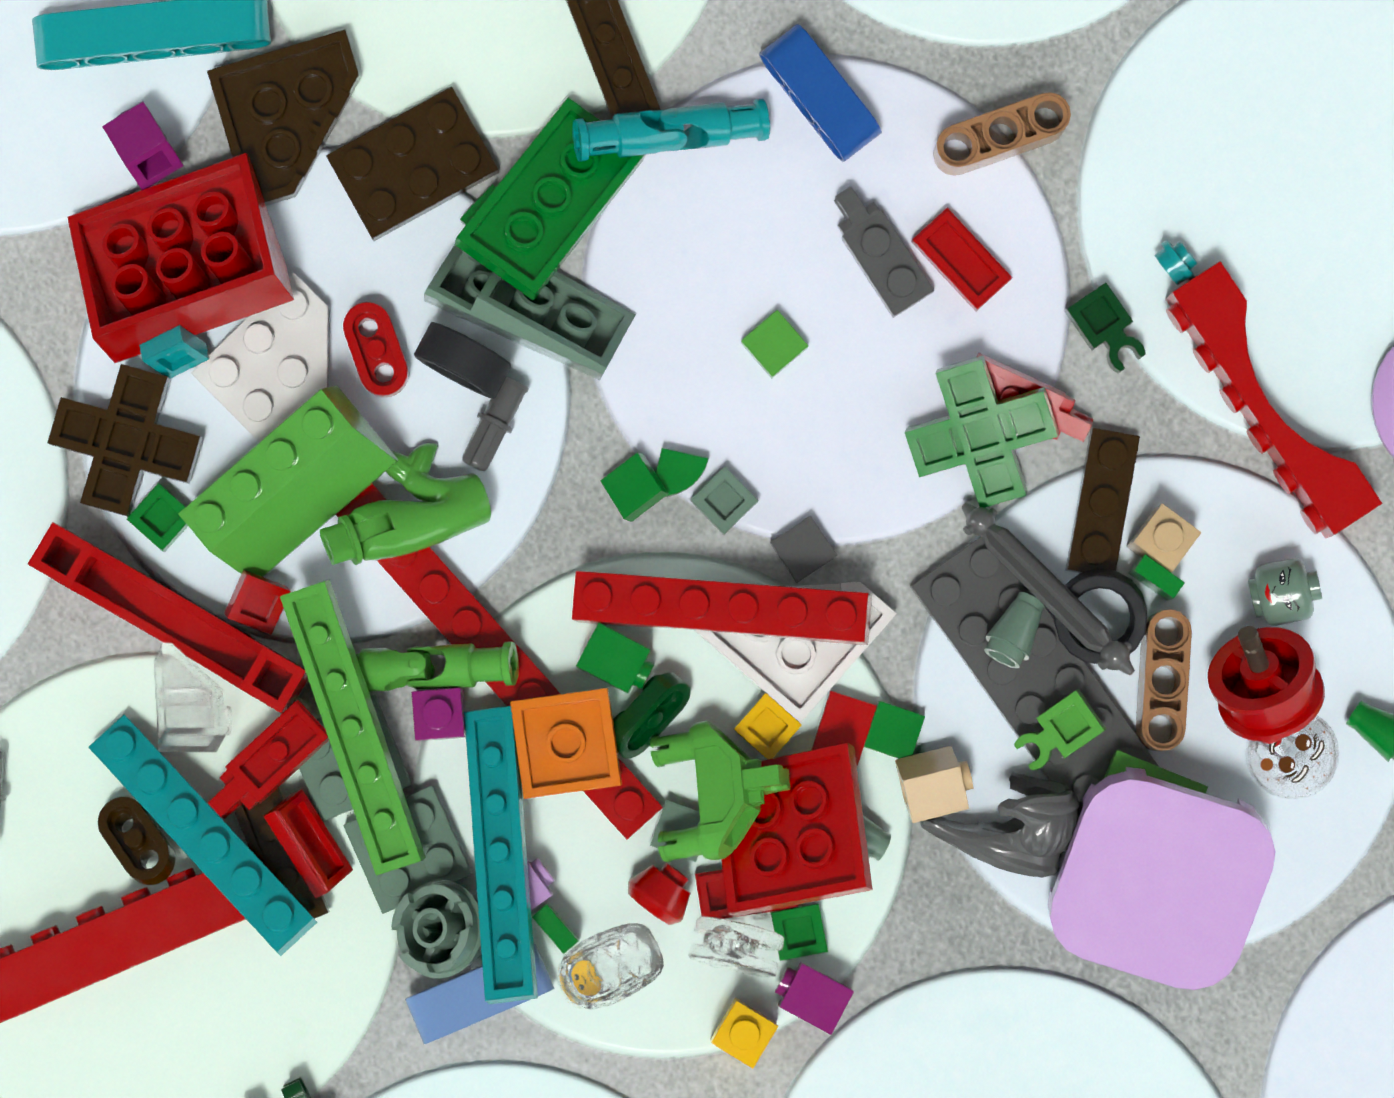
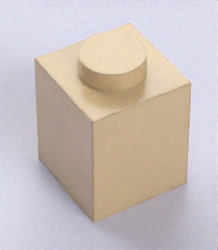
M1162 503L1153 509L1126 547L1140 557L1146 554L1165 569L1173 572L1202 532Z
M952 746L895 760L904 803L912 823L969 809L966 791L974 789L967 761L958 762Z

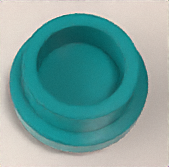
M1168 240L1161 243L1163 249L1154 256L1172 280L1179 285L1186 279L1190 281L1196 276L1191 269L1198 263L1184 244L1180 241L1175 246H1172Z

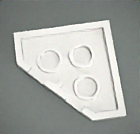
M294 272L289 276L294 297L293 301L248 316L209 354V360L199 364L191 372L199 383L259 443L320 389L329 387L328 328L330 309Z
M861 582L784 587L869 593L872 596L868 645L830 643L739 633L694 631L801 723L897 614Z

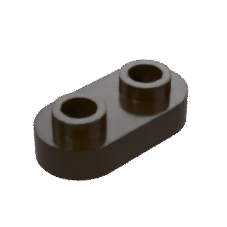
M117 797L106 803L98 816V829L125 871L143 885H156L166 880L175 867L176 856L174 849L150 814L140 803L130 797ZM133 819L132 828L122 832L123 824L127 820ZM158 855L157 864L152 868H147V861L152 856Z

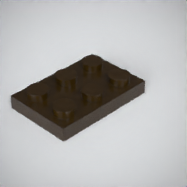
M453 87L442 91L326 155L373 242L499 173L495 162Z

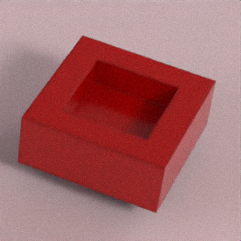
M243 570L224 614L230 620L272 635L283 611L280 596L290 593L291 590L285 585Z

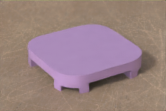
M1126 767L1125 772L1107 776L1096 785L1091 784L1082 798L1083 808L1054 888L1050 887L1048 910L1055 937L1067 951L1084 960L1165 985L1191 990L1215 985L1230 974L1239 960L1273 871L1276 851L1268 825L1256 812L1255 807L1239 798L1236 803L1147 776L1145 769Z

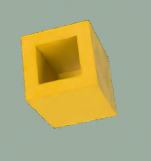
M735 997L710 1041L711 1044L753 1069L779 1026L777 1022Z

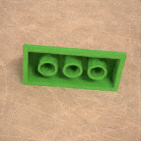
M338 385L320 389L178 514L210 553L240 574H242L243 570L264 577L398 462L399 459Z

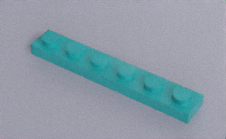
M511 706L464 712L485 1001L488 1004L537 999L522 785Z
M125 714L88 747L280 956L318 923Z

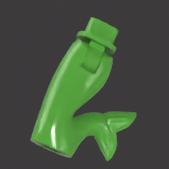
M436 443L422 444L413 449L408 456L392 451L399 461L389 468L386 473L392 479L401 483L412 496L422 502L382 500L368 503L354 509L349 516L339 517L338 524L320 529L321 541L331 564L335 565L351 560L354 565L362 563L363 559L364 561L380 560L410 554L488 523L491 518V508L482 481L474 473L450 478L432 477L429 471L438 447Z

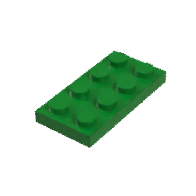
M567 98L458 234L454 244L533 301L645 158V155L620 158L616 153L589 156L588 160L579 162L574 150L573 120L581 118L585 122L601 120L570 98Z

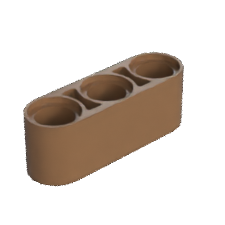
M1051 92L1042 93L951 125L944 129L937 139L933 152L934 162L938 169L945 174L956 176L1050 144L1060 138L1069 124L1071 117L1070 106L1059 94ZM1041 108L1051 109L1058 116L1059 125L1051 129L1042 128L1035 120V111ZM995 124L1008 126L1013 132L1014 141L1006 145L997 144L990 137L989 128ZM950 140L962 141L969 150V156L961 161L952 160L944 152V144Z
M1172 609L1162 610L1148 617L1145 635L1141 640L1135 729L1136 735L1143 745L1152 751H1164L1175 748L1184 739L1186 731L1192 630L1187 617L1181 612ZM1161 619L1172 621L1178 629L1177 640L1171 646L1163 645L1155 636L1156 624ZM1159 667L1167 668L1175 677L1174 688L1166 695L1156 691L1152 685V675ZM1157 715L1164 716L1172 726L1171 736L1164 743L1156 742L1149 734L1150 721Z

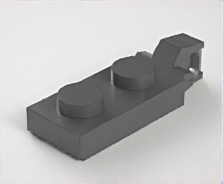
M852 187L835 196L834 202L846 219L837 226L842 233L841 240L892 318H895L934 293L935 290L883 210L880 211L875 202L865 207Z

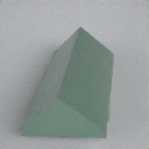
M455 245L424 293L425 302L598 380H601L636 315L557 271L533 301Z

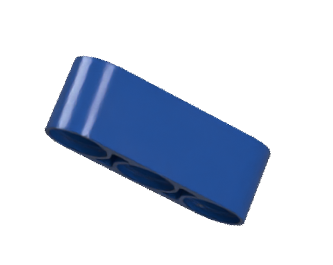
M796 24L759 53L762 62L774 79L841 162L848 160L882 134L880 126L811 36L799 24Z

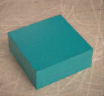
M180 325L139 345L142 361L170 379L209 360L206 343Z

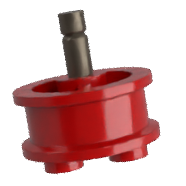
M1245 626L1239 630L1236 637L1229 640L1217 651L1209 665L1208 684L1213 697L1218 702L1220 716L1231 732L1244 739L1261 741L1266 744L1276 743L1282 738L1295 734L1306 727L1317 716L1323 705L1325 686L1321 674L1316 668L1312 649L1302 636L1291 630L1279 627L1256 629L1253 626Z

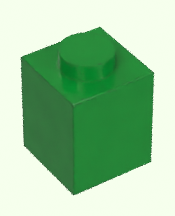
M598 623L576 667L629 694L633 686L639 689L643 688L655 664L647 660L651 653L650 649Z

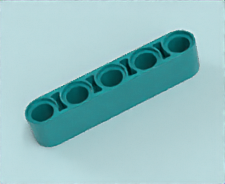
M171 0L49 13L32 18L36 66L42 70H65L263 48L271 44L267 0Z

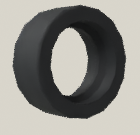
M435 322L430 323L414 352L415 358L432 370L471 391L492 399L496 397L511 369V363L493 350L458 331Z
M1096 568L1081 572L1066 583L1065 586L1077 598L1087 591L1098 588L1110 589L1119 594L1128 605L1130 620L1125 633L1116 641L1122 643L1129 642L1132 646V650L1129 651L1130 654L1137 649L1146 631L1147 607L1143 593L1131 578L1116 570ZM1055 617L1054 624L1058 638L1068 652L1086 663L1098 664L1101 660L1100 653L1086 648Z

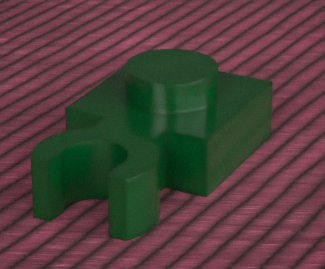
M1106 282L1065 310L1066 315L1091 351L1101 344L1105 345L1108 349L1107 362L1114 372L1119 374L1125 369L1123 363L1118 358L1120 349H1131L1138 360L1146 355L1143 344L1138 339L1126 336L1123 329L1134 321Z

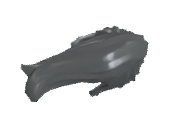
M1012 772L1009 777L1010 789L1024 794L1026 797L1018 800L1008 798L998 805L997 809L1000 816L1014 817L1004 823L996 821L983 823L979 821L976 825L964 824L940 816L920 821L923 829L977 860L1008 872L1043 878L1056 875L1060 869V853L1067 851L1079 819L1077 811L1079 802L1078 797L1073 794V791L1063 783Z

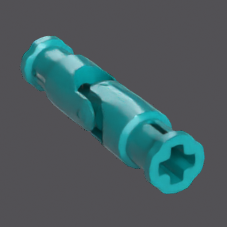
M762 98L753 100L752 104L726 107L725 103L720 102L658 111L648 110L614 114L613 119L585 122L583 118L575 119L572 125V135L576 158L580 162L589 159V156L616 153L621 158L656 154L664 151L727 146L730 140L756 137L758 141H765L769 139L770 120L767 104ZM684 124L692 125L684 131Z

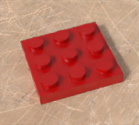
M844 743L761 761V767L780 765L783 769L787 768L789 770L790 790L764 795L765 804L760 805V813L741 843L729 856L721 859L728 914L736 917L873 890L854 746Z

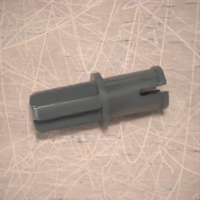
M506 376L496 397L490 399L484 413L479 412L477 415L480 421L462 455L464 463L479 471L485 472L488 470L505 434H511L513 431L510 424L525 393L529 390L528 387Z

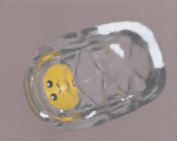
M627 923L590 936L566 952L558 965L556 980L559 991L567 1003L579 1009L592 1010L618 1003L646 987L661 974L664 967V959L658 943L649 928L639 923Z

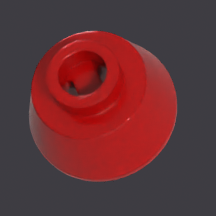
M667 862L661 869L652 864L628 881V894L644 909L668 925L680 923L683 920L691 892L684 887L689 879Z

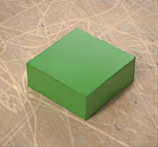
M778 310L741 340L743 347L771 379L809 347Z

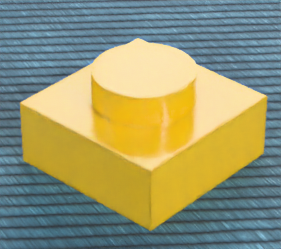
M765 693L733 730L766 759H772L802 724Z

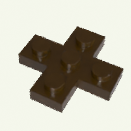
M121 364L107 410L60 397L47 444L93 457L80 500L81 504L128 517L131 514L143 471L190 484L203 438L157 424L170 378Z

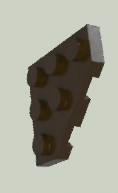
M346 30L207 70L232 157L247 153L266 206L297 196L360 81V75Z

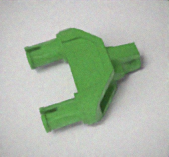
M709 721L696 722L688 732L651 738L650 747H659L657 751H650L652 760L657 767L695 760L700 821L698 826L660 831L658 842H667L666 846H658L660 856L664 862H672L676 859L703 855L704 858L711 861L726 858L738 847L760 813V805L765 804L764 795L790 790L789 770L787 768L783 769L780 765L761 767V760L751 759L727 735Z

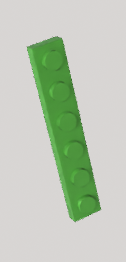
M330 579L280 596L376 876L424 860L426 858Z

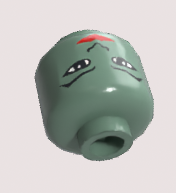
M1298 558L1262 564L1256 569L1255 579L1248 580L1256 618L1264 616L1265 621L1271 626L1311 618L1314 613L1313 601L1323 599L1317 571L1307 572L1304 563Z

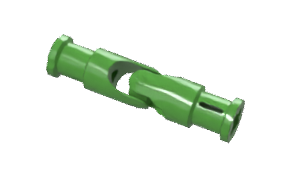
M504 642L502 647L476 648L474 644L417 646L407 649V652L404 653L388 648H365L360 651V654H356L369 692L390 691L404 686L414 689L475 687L477 682L504 681L506 686L516 685L519 673V660L514 642ZM430 655H443L446 659L444 671L441 675L432 679L435 668L431 663Z

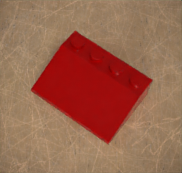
M247 153L67 217L92 338L114 363L140 355V344L179 325L193 335H197L294 300L285 259Z

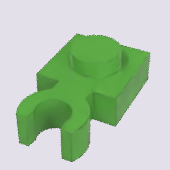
M1078 689L1036 718L1044 731L1041 733H1026L1016 740L1014 746L1016 749H1019L1031 742L1039 747V758L1029 765L1032 771L1045 766L1049 762L1054 748L1057 747L1065 759L1107 729Z

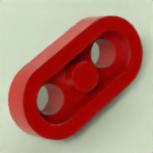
M371 302L359 303L347 312L343 321V331L360 380L364 387L377 397L387 398L395 396L406 386L409 378V369L393 323L386 310L378 304ZM365 321L377 323V332L371 337H365L360 333V327ZM387 365L393 368L394 375L388 382H380L376 378V372L381 366Z

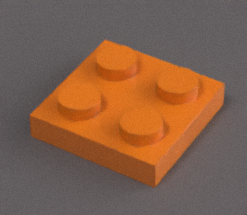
M609 688L510 702L524 799L622 785Z

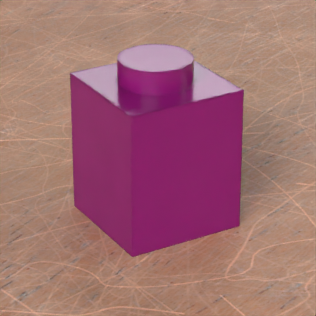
M144 101L122 112L118 117L102 126L124 165L142 190L149 188L184 166Z
M450 688L411 692L415 741L466 738L464 689Z
M800 961L796 970L790 967L786 968L775 989V993L782 996L778 1003L780 1008L832 1035L854 990Z

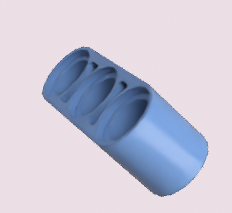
M535 943L538 996H541L555 988ZM482 966L405 999L423 1044L440 1039L529 1001L521 1000L488 1004L485 1001Z

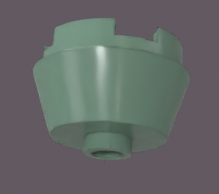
M449 880L430 881L419 886L412 893H407L398 903L391 924L392 930H397L398 945L402 953L398 955L407 966L419 974L430 978H447L465 969L481 955L478 901L460 884Z

